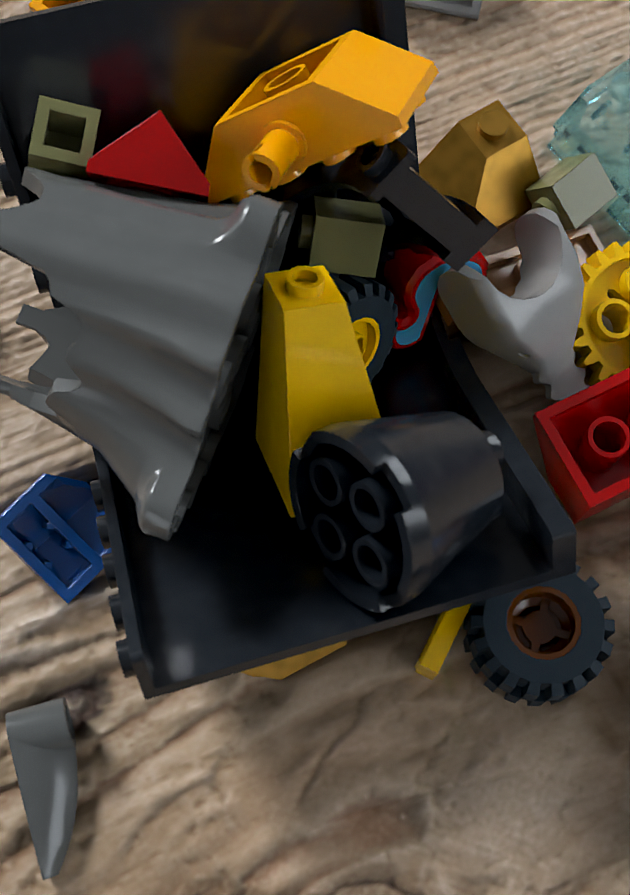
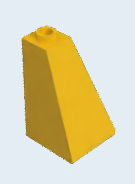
M324 265L313 267L296 266L290 270L264 273L256 441L289 515L293 518L295 515L289 491V464L292 452L303 447L313 431L329 424L381 418L346 302Z

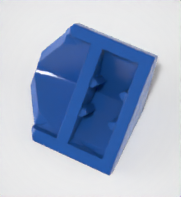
M43 473L0 514V539L68 604L104 568L102 555L111 553V548L104 549L96 524V517L105 515V511L98 513L91 486L85 481Z

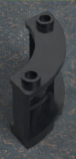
M396 139L381 146H376L372 140L357 146L350 156L337 164L325 166L323 161L308 166L296 179L286 184L278 185L275 189L270 186L271 189L268 192L256 191L253 194L275 201H293L298 203L293 225L299 224L301 214L311 215L314 195L337 198L338 189H349L362 193L373 203L378 202L384 196L390 202L381 206L385 230L378 266L394 259L396 250L409 248L415 254L436 256L458 272L499 230L475 207L461 199L442 195L412 169L411 166L416 161V155ZM298 225L291 229L286 249L307 263L306 249L297 248Z

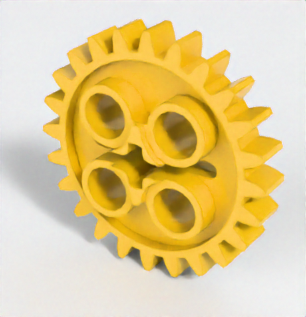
M630 240L622 247L617 241L613 242L603 252L600 250L596 251L586 259L587 264L583 263L580 266L585 285L581 315L573 350L575 352L579 351L582 356L575 366L583 369L589 366L593 370L588 383L590 386L630 368ZM602 315L611 321L613 333L603 325Z

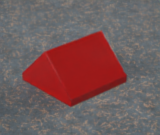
M160 110L87 160L86 173L90 180L208 202L209 181Z

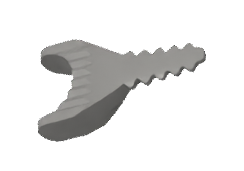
M545 207L529 210L517 219L515 224V237L523 258L520 267L521 280L515 287V293L511 297L497 290L487 277L467 265H464L458 272L453 268L448 269L439 276L437 285L443 303L457 327L469 341L530 372L535 384L545 385L546 399L559 402L590 387L584 384L585 369L575 366L574 359L576 353L573 350L581 315L585 283L577 252L557 214Z

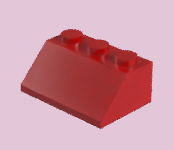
M627 368L534 413L532 416L548 480L574 524L630 497V368Z

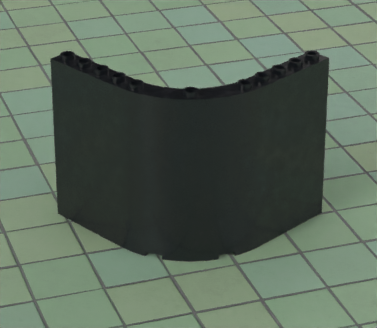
M83 0L0 19V149L5 161L0 163V182L7 198L17 196L19 205L28 204L39 199L36 194L22 185L24 168L28 166V153L39 95L101 110L93 155L160 110L205 176L214 125L259 74L352 30H357L409 51L405 0ZM413 112L407 122L409 128L396 140L400 141L416 155V161L411 168L419 174L415 116ZM338 189L337 191L338 199L373 203L357 191L349 189ZM383 196L376 203L382 206L390 201ZM227 198V199L222 200V201L217 202V203H232V202H231L230 198ZM286 249L279 271L290 270L296 266H305L306 263ZM385 263L377 266L376 276L371 279L389 289L383 274ZM32 268L39 293H50V282L46 274ZM51 296L54 308L65 306ZM436 304L434 305L423 338L413 346L404 349L392 348L383 363V367L372 379L370 384L379 414L382 418L450 411L467 418L480 431L487 430L495 434L504 451L503 461L499 464L504 483L503 511L418 596L400 606L391 607L384 612H374L358 606L345 597L322 572L325 565L329 564L319 548L311 529L299 530L296 518L290 517L256 441L259 382L258 362L260 359L256 352L237 407L224 438L215 452L206 477L203 476L191 508H187L177 532H173L169 541L142 532L138 524L136 503L102 454L92 446L99 479L90 481V486L98 513L105 511V515L96 517V524L104 549L111 548V553L102 555V561L110 588L118 587L119 593L109 596V605L117 631L125 630L126 634L125 639L116 641L117 654L124 677H137L145 700L576 573L577 533L574 524L483 386L464 350L460 338L449 340L441 319L442 315Z

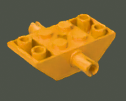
M352 30L259 74L213 127L205 177L210 183L208 202L217 203L230 198L232 203H238L242 199L253 195L256 191L268 192L271 189L270 186L275 189L278 185H283L296 179L312 164L323 161L325 166H331L350 156L357 146L372 140L376 146H381L397 139L409 128L407 122L413 112L426 101L425 93L439 73L434 61L357 30Z

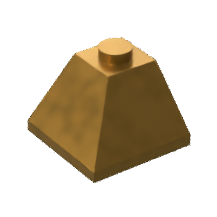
M499 100L457 122L419 164L420 176L442 195L452 196L467 202L482 213L499 230L517 220L529 210H532V204L524 190L540 178L526 133Z

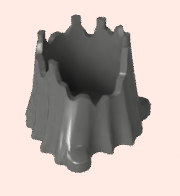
M27 166L24 168L22 185L36 194L39 199L28 204L0 209V251L46 274L50 282V296L65 306L45 309L43 311L23 304L16 324L35 330L47 343L48 348L29 368L28 381L32 383L18 381L0 374V393L9 396L11 399L33 410L97 449L133 497L136 503L138 524L142 532L169 541L173 532H177L187 508H191L203 476L206 477L215 452L224 438L237 407L255 354V344L260 338L256 335L259 323L262 321L264 273L278 272L281 268L288 238L298 209V203L293 201H275L261 195L249 196L242 199L240 203H209L65 175L63 177Z

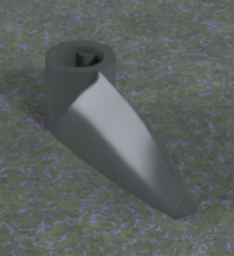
M64 697L6 713L5 716L13 763L43 880L57 876L60 873L71 840L77 810L78 771L76 737L70 710Z

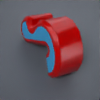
M408 248L396 250L394 259L385 263L383 274L389 287L388 290L395 297L394 303L398 305V316L395 320L398 322L397 333L393 337L392 348L404 349L413 346L423 338L439 294L437 285L439 276L451 268L442 259L427 254H415ZM478 251L465 265L487 277L488 262L482 253Z

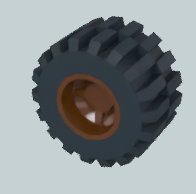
M576 565V573L471 604L463 625V629L467 630V635L463 640L465 653L471 652L473 655L470 666L475 675L482 671L488 678L484 685L492 692L500 688L506 692L505 700L516 703L520 699L527 700V706H540L547 701L554 704L578 692L603 670L604 666L601 663L610 657L614 644L607 642V639L615 633V620L604 619V614L612 608L607 596L599 599L596 597L593 591L599 584L592 576L586 581L577 576L581 569L580 566Z

